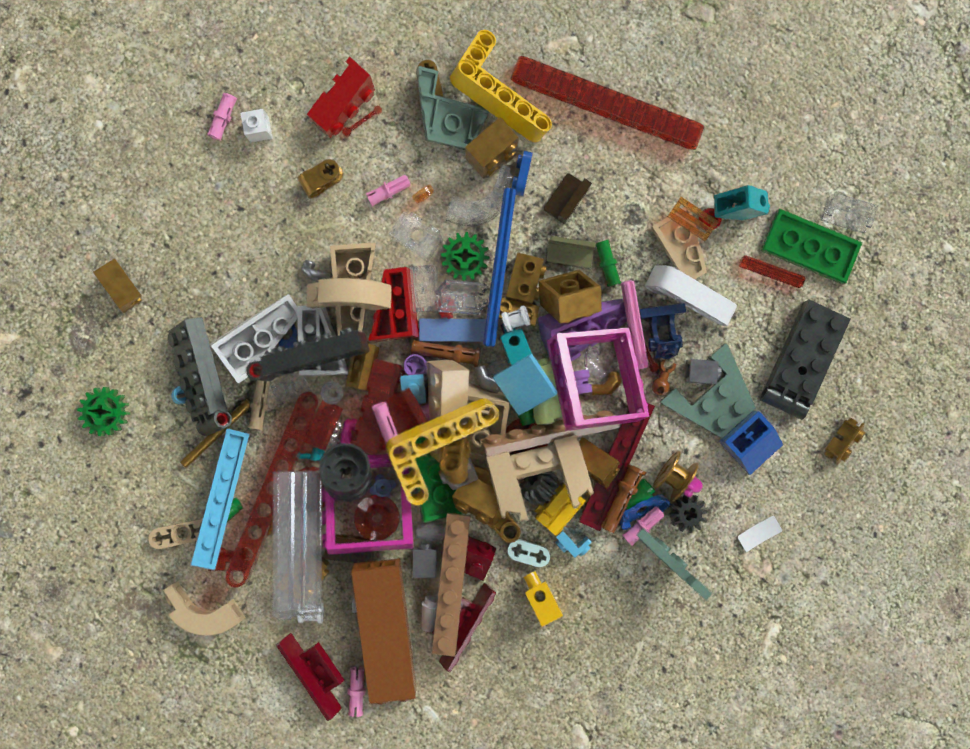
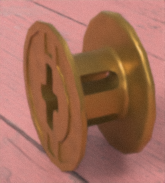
M678 450L667 460L653 483L654 489L660 487L664 482L673 487L671 501L677 500L683 494L699 467L698 463L692 464L688 469L679 465L677 462L681 452Z

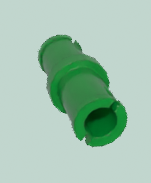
M604 240L596 243V247L601 261L599 266L603 268L607 287L620 284L621 281L616 268L617 259L613 257L610 241Z

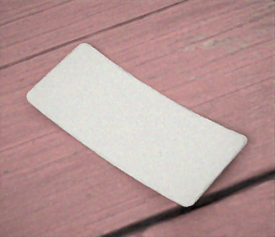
M771 516L740 534L738 539L744 550L748 552L765 540L782 532V529L775 516Z

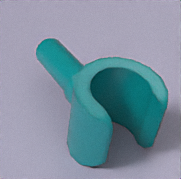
M313 447L311 454H293L292 458L320 461L325 453V449Z

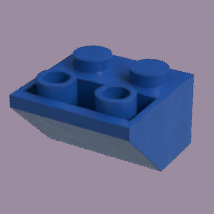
M752 411L727 435L719 440V443L748 475H751L783 446L776 429L760 411Z

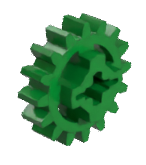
M465 232L464 237L456 233V240L449 237L450 245H443V249L447 252L441 253V258L446 259V261L442 262V266L449 267L446 273L449 275L453 272L455 280L462 276V281L465 282L466 277L470 276V279L474 281L475 274L480 277L482 276L481 268H488L484 261H490V256L484 254L489 251V248H482L484 240L476 241L477 234L470 238L468 232ZM462 243V246L457 251L453 250L455 246ZM470 244L476 246L480 253L474 252L470 248ZM464 252H467L468 256L471 257L467 259V262H463V259L459 257L463 256ZM451 261L457 262L460 265V270L456 269ZM479 263L476 268L469 271L471 265Z
M103 387L102 390L100 388H93L94 394L86 392L87 400L80 399L83 408H77V411L82 412V416L78 417V420L85 421L82 428H90L89 433H97L98 436H105V434L114 435V430L121 431L120 424L128 423L124 416L130 415V412L125 411L129 403L122 402L125 396H117L118 390L112 389L110 391L109 387ZM104 409L111 413L103 414L102 412H97V410Z

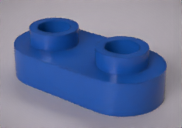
M524 151L523 155H518L516 168L520 169L519 176H514L511 187L516 190V195L524 196L533 155L532 152Z

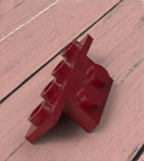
M483 583L473 602L464 597L461 599L455 656L442 655L439 659V663L447 672H451L459 662L463 650L471 641V636L477 626L481 624L485 612L494 601L496 591L486 583Z
M290 633L279 641L276 647L325 719L329 721L342 709V706L331 690L339 686L345 679L319 642L303 651L293 634Z

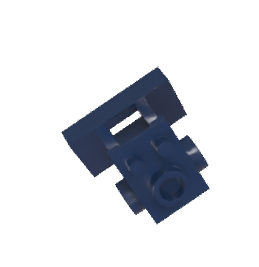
M685 303L639 309L641 320L649 319L651 338L648 339L650 352H654L655 358L670 359L677 356L679 349L683 347L681 334H676L675 315L686 313ZM668 325L669 339L659 340L657 327Z

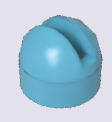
M178 386L173 389L171 398L176 404H185L186 396L183 398L176 397V395L185 394L181 387Z

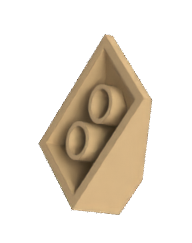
M469 384L468 404L485 398L490 400L499 410L498 420L494 424L466 436L470 444V458L486 461L487 456L481 448L480 439L487 438L492 434H506L510 402L502 390L498 393H493L482 389L479 385ZM490 407L483 409L481 416L487 415L490 412Z

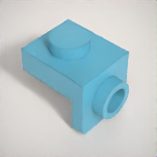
M424 374L401 376L403 405L418 406L426 403L427 393L425 390Z
M563 530L556 536L558 540L555 543L564 553L568 550L574 558L578 555L580 557L583 556L590 549L591 541L587 536L577 545Z

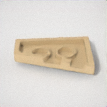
M690 203L653 225L651 229L674 267L691 278L697 279L707 273L702 249L699 245L696 233L697 227L693 220V210Z

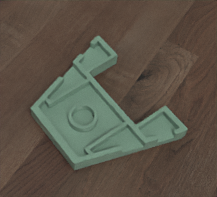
M418 66L416 68L425 141L465 150V146L479 135L490 112L478 103L475 106L436 96L435 89L438 71Z
M727 343L723 344L709 357L712 361H719L718 367H721V371L724 373V376L717 381V384L709 388L692 405L676 388L660 401L663 406L668 407L719 438L727 435L756 408Z
M644 528L637 533L638 538L705 600L713 594L685 569L688 566L686 562L674 552L671 555L668 553L671 549L658 537L653 538Z

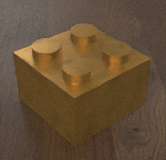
M499 117L465 146L466 160L483 179L487 175L491 177L500 169L499 165L504 161L509 162L516 156L518 136Z
M581 270L538 281L540 305L559 323H569L574 319L590 317L595 313L602 312L601 286Z

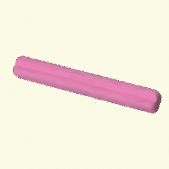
M627 280L621 283L626 318L631 339L633 340L635 356L638 360V369L648 367V359L635 283L632 280Z

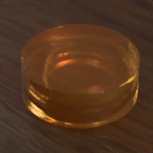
M429 184L416 192L412 198L416 204H419L432 196L435 190Z

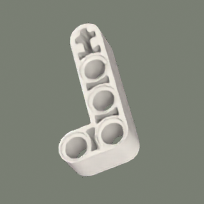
M654 266L645 284L646 289L659 295H668L680 303H685V306L721 326H728L737 308L734 302L671 266Z

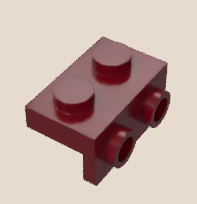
M468 536L464 573L484 581L492 564L496 547Z

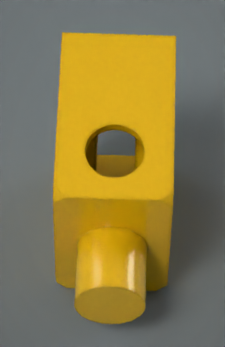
M536 571L524 576L523 578L529 588L525 594L541 626L543 627L562 617L563 613L547 582L541 583ZM542 591L546 597L545 600L539 601L535 595L536 592Z

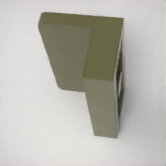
M551 236L546 263L590 269L596 243Z

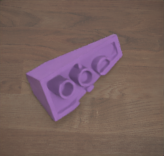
M623 298L602 302V312L595 313L590 317L577 318L569 323H559L550 314L538 318L540 337L548 355L549 351L546 341L556 334L617 329L627 322ZM597 343L568 346L571 361L581 356L580 352L589 345L593 347Z

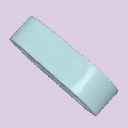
M521 539L508 545V554L515 561L543 567L550 560L549 551L542 545ZM521 544V549L526 550L527 554L519 553L518 556H515L511 548ZM539 550H542L546 558L537 562L536 557L530 555V552L538 553Z

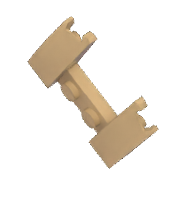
M576 435L554 440L553 445L513 455L505 452L486 457L488 472L502 518H505L506 511L521 514L520 521H528L517 479L560 469L573 509L580 506V502L577 499L586 491L590 496L593 494L587 467Z

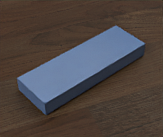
M419 319V341L483 342L486 319Z

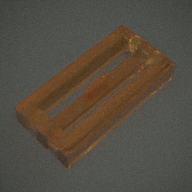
M683 197L678 199L667 216L704 242L719 222ZM680 205L684 206L694 214L698 215L699 217L710 223L711 226L708 227L707 225L699 221L697 218L681 209ZM677 212L678 214H680L681 216H683L684 218H686L687 220H689L690 222L704 230L706 233H703L702 231H700L699 229H697L696 227H694L693 225H691L675 213Z

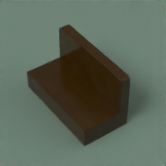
M567 173L543 210L565 225L590 189L592 183L585 178L583 181H580L570 173Z

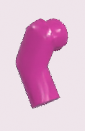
M348 418L344 421L340 434L341 443L352 444L351 431L359 429L356 418L351 420Z
M694 476L683 494L687 497H692L694 492H700L703 487L702 482Z

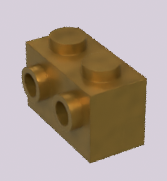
M517 252L506 295L507 299L532 304L533 300L538 301L539 278H544L547 267L543 265L544 259Z
M475 480L457 488L453 495L455 508L464 514L469 512L482 524L487 525L489 523L495 526L501 516L493 487L480 480Z

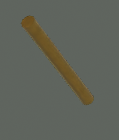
M248 399L231 413L232 422L230 426L250 408L251 402ZM230 426L208 435L180 463L187 468Z

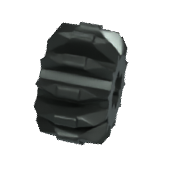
M552 471L523 478L524 481L519 485L522 496L535 506L537 504L543 506L546 500L551 501V496L556 494L555 489L559 487L557 483L558 478Z
M683 495V500L680 497L676 500L677 506L670 504V507L675 509V512L668 513L669 517L675 518L671 524L673 526L679 525L678 530L681 532L687 528L689 533H693V526L700 530L702 527L699 522H707V519L702 517V515L707 514L708 510L701 509L705 502L702 500L698 501V496L693 495L691 499ZM690 510L693 512L692 516L685 515L684 511Z

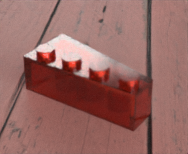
M375 358L366 388L369 392L368 395L365 394L361 404L363 416L359 417L354 429L357 439L356 441L351 440L350 444L360 447L365 453L379 455L382 453V450L386 451V444L372 406L386 402L394 422L395 415L391 413L393 406L398 405L400 393L397 392L398 385L401 384V376H405L406 372L402 370V365Z

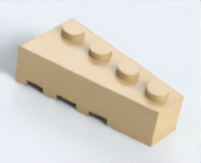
M376 242L330 246L333 278L371 280ZM335 306L338 335H340L341 330L347 328H354V330L362 332L365 308Z
M453 360L427 361L429 416L431 421L468 404L469 370ZM467 417L462 418L459 425H465ZM441 427L437 434H444L448 427ZM441 447L430 452L431 456L438 462L441 460Z

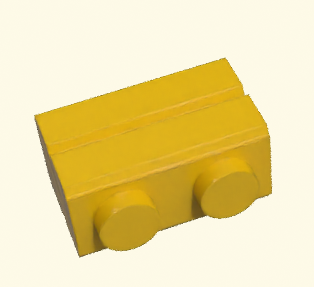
M564 482L555 489L556 494L551 496V501H547L543 506L539 504L534 510L537 513L534 516L535 519L555 536L561 532L586 502L580 496L577 499L580 502V506L573 509Z

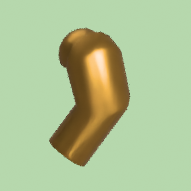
M610 372L604 384H591L592 396L613 394L622 383L619 372Z

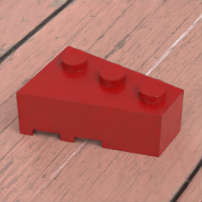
M350 56L346 60L348 67L342 75L336 74L332 79L335 82L333 87L327 93L323 91L307 113L310 121L329 138L333 135H338L344 128L343 124L349 118H354L359 112V107L364 102H369L374 96L375 88L370 74Z
M408 267L384 269L381 283L391 285V308L374 312V323L368 341L383 342L418 338L419 329L413 270Z

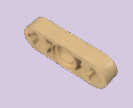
M203 518L154 529L149 534V544L155 549H162L197 541L199 532L195 533L194 529L201 527ZM180 527H185L189 532L185 540L180 539L177 535ZM159 532L162 536L171 533V538L163 540L162 544L161 541L156 540Z

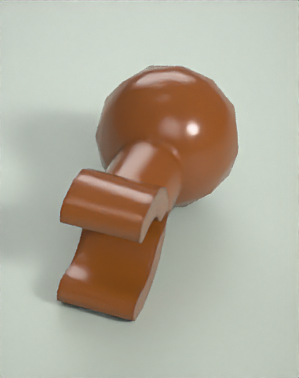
M664 359L660 361L658 366L660 370L659 378L655 379L652 383L653 392L660 396L668 393L670 385L667 380L669 374L676 368V363H673L670 369L665 372Z

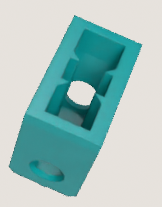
M746 185L714 195L715 218L747 220L766 215L770 209L768 193L765 190Z
M504 323L500 325L504 334L500 336L501 344L510 366L532 353L522 329L516 330V328H513L512 331L508 332Z

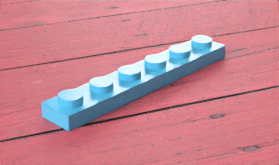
M226 429L191 566L215 570L249 438L248 433Z

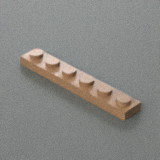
M603 410L594 415H583V418L586 420L615 415L612 411ZM557 420L553 424L534 425L530 429H515L507 434L489 435L487 438L480 439L481 448L485 455L489 457L552 443L554 440L573 435L579 437L620 428V425L566 431L564 421Z
M447 513L432 654L455 656L471 515Z

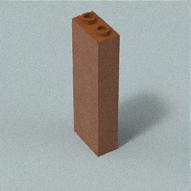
M400 558L354 563L351 574L369 704H386L390 701L407 702L411 699H416L417 685Z

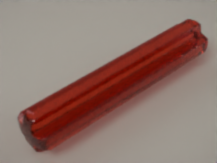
M746 255L742 256L739 262L740 268L796 288L803 287L806 279L803 275Z

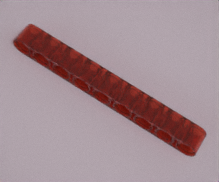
M525 56L518 57L510 77L511 81L520 86L686 149H697L705 128L704 125L697 121Z
M307 391L300 394L226 572L225 579L231 587H241L251 578L320 408V399L312 392ZM307 397H313L315 399L314 406L309 409L305 408L304 400ZM299 418L306 420V426L302 430L295 428V422ZM290 439H295L298 444L297 448L290 452L287 450L286 444ZM282 460L287 461L289 465L285 473H280L277 468L278 463ZM272 482H277L280 486V490L276 495H272L269 492V485ZM264 503L268 504L271 508V512L267 517L260 513V507ZM255 525L259 526L262 530L259 538H254L251 535V529ZM245 547L252 550L253 556L250 560H246L242 556V551ZM235 570H240L243 573L242 582L234 580L233 573Z

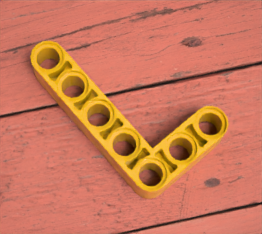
M480 30L451 73V84L497 118L501 117L509 127L529 141L539 142L552 127L550 118L481 68L495 46L496 38L492 32Z
M485 398L476 400L388 440L386 444L387 453L411 504L421 505L428 499V490L415 462V458L494 424L498 420L499 410L490 400ZM490 407V412L485 416H481L483 409ZM469 417V421L465 425H459L462 418ZM441 427H448L444 434H437ZM421 436L426 437L422 444H415L417 438ZM398 446H403V447H404V449H403V451H402L401 453H399V454H394V453H393V450H394L396 447H398ZM412 467L410 473L402 474L405 468ZM414 488H421L419 493L411 494Z

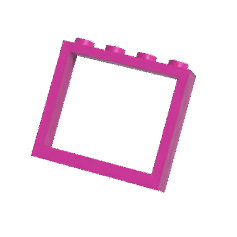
M629 328L561 333L554 335L546 341L566 431L638 422L649 417L648 403L645 399L643 381L640 378L638 360L635 356ZM613 342L630 414L584 420L568 346Z
M388 454L367 455L371 468L394 467ZM409 468L402 471V474H408ZM402 485L403 540L336 544L335 499L325 491V488H321L322 502H326V510H322V525L326 524V533L322 534L323 548H327L328 554L413 549L411 503L407 499Z

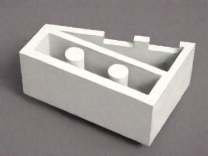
M297 306L298 342L303 340L315 342L317 341L316 337L325 334L336 336L325 307L312 309L307 306ZM345 359L301 370L299 375H348L349 370Z

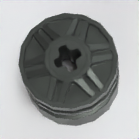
M341 443L332 446L322 456L319 473L325 491L332 498L340 502H352L360 499L367 493L371 486V467L366 453L360 447ZM343 474H345V475L351 474V478L349 479L348 477H346V478H344V480H343V476H342V475H343Z

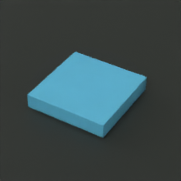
M532 353L495 374L493 377L518 415L554 397L558 393Z

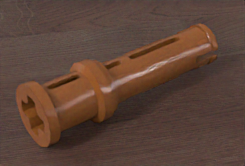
M413 340L411 348L412 355L417 354L448 359L458 364H472L474 367H478L481 348L479 347L471 349L462 347L460 344L451 347Z
M629 463L626 466L628 469L623 480L618 483L619 490L601 525V528L611 533H615L629 500L633 494L635 495L638 492L637 486L642 476L647 473Z

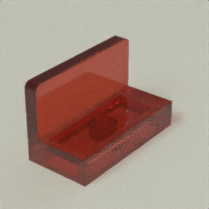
M410 388L401 390L383 401L387 404L397 435L428 422Z

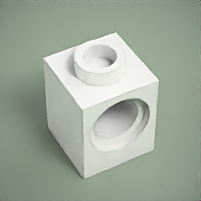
M263 109L241 113L244 135L251 143L273 139L269 116Z

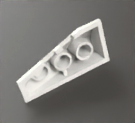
M287 294L210 343L212 349L237 383L248 377L246 374L248 363L259 361L260 356L270 354V350L275 348L277 343L297 320V306L290 295Z

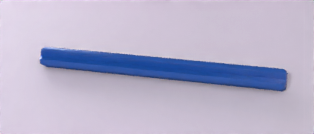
M505 188L503 192L483 345L487 347H494L496 343L516 190L512 188Z

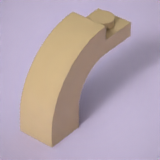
M363 279L318 280V283L307 284V307L315 309L330 306H354L369 310L391 308V285Z
M179 581L163 590L166 594V601L176 609L169 614V617L180 628L197 635L220 634L231 629L246 618L234 599L218 609L204 610L197 607L190 600Z

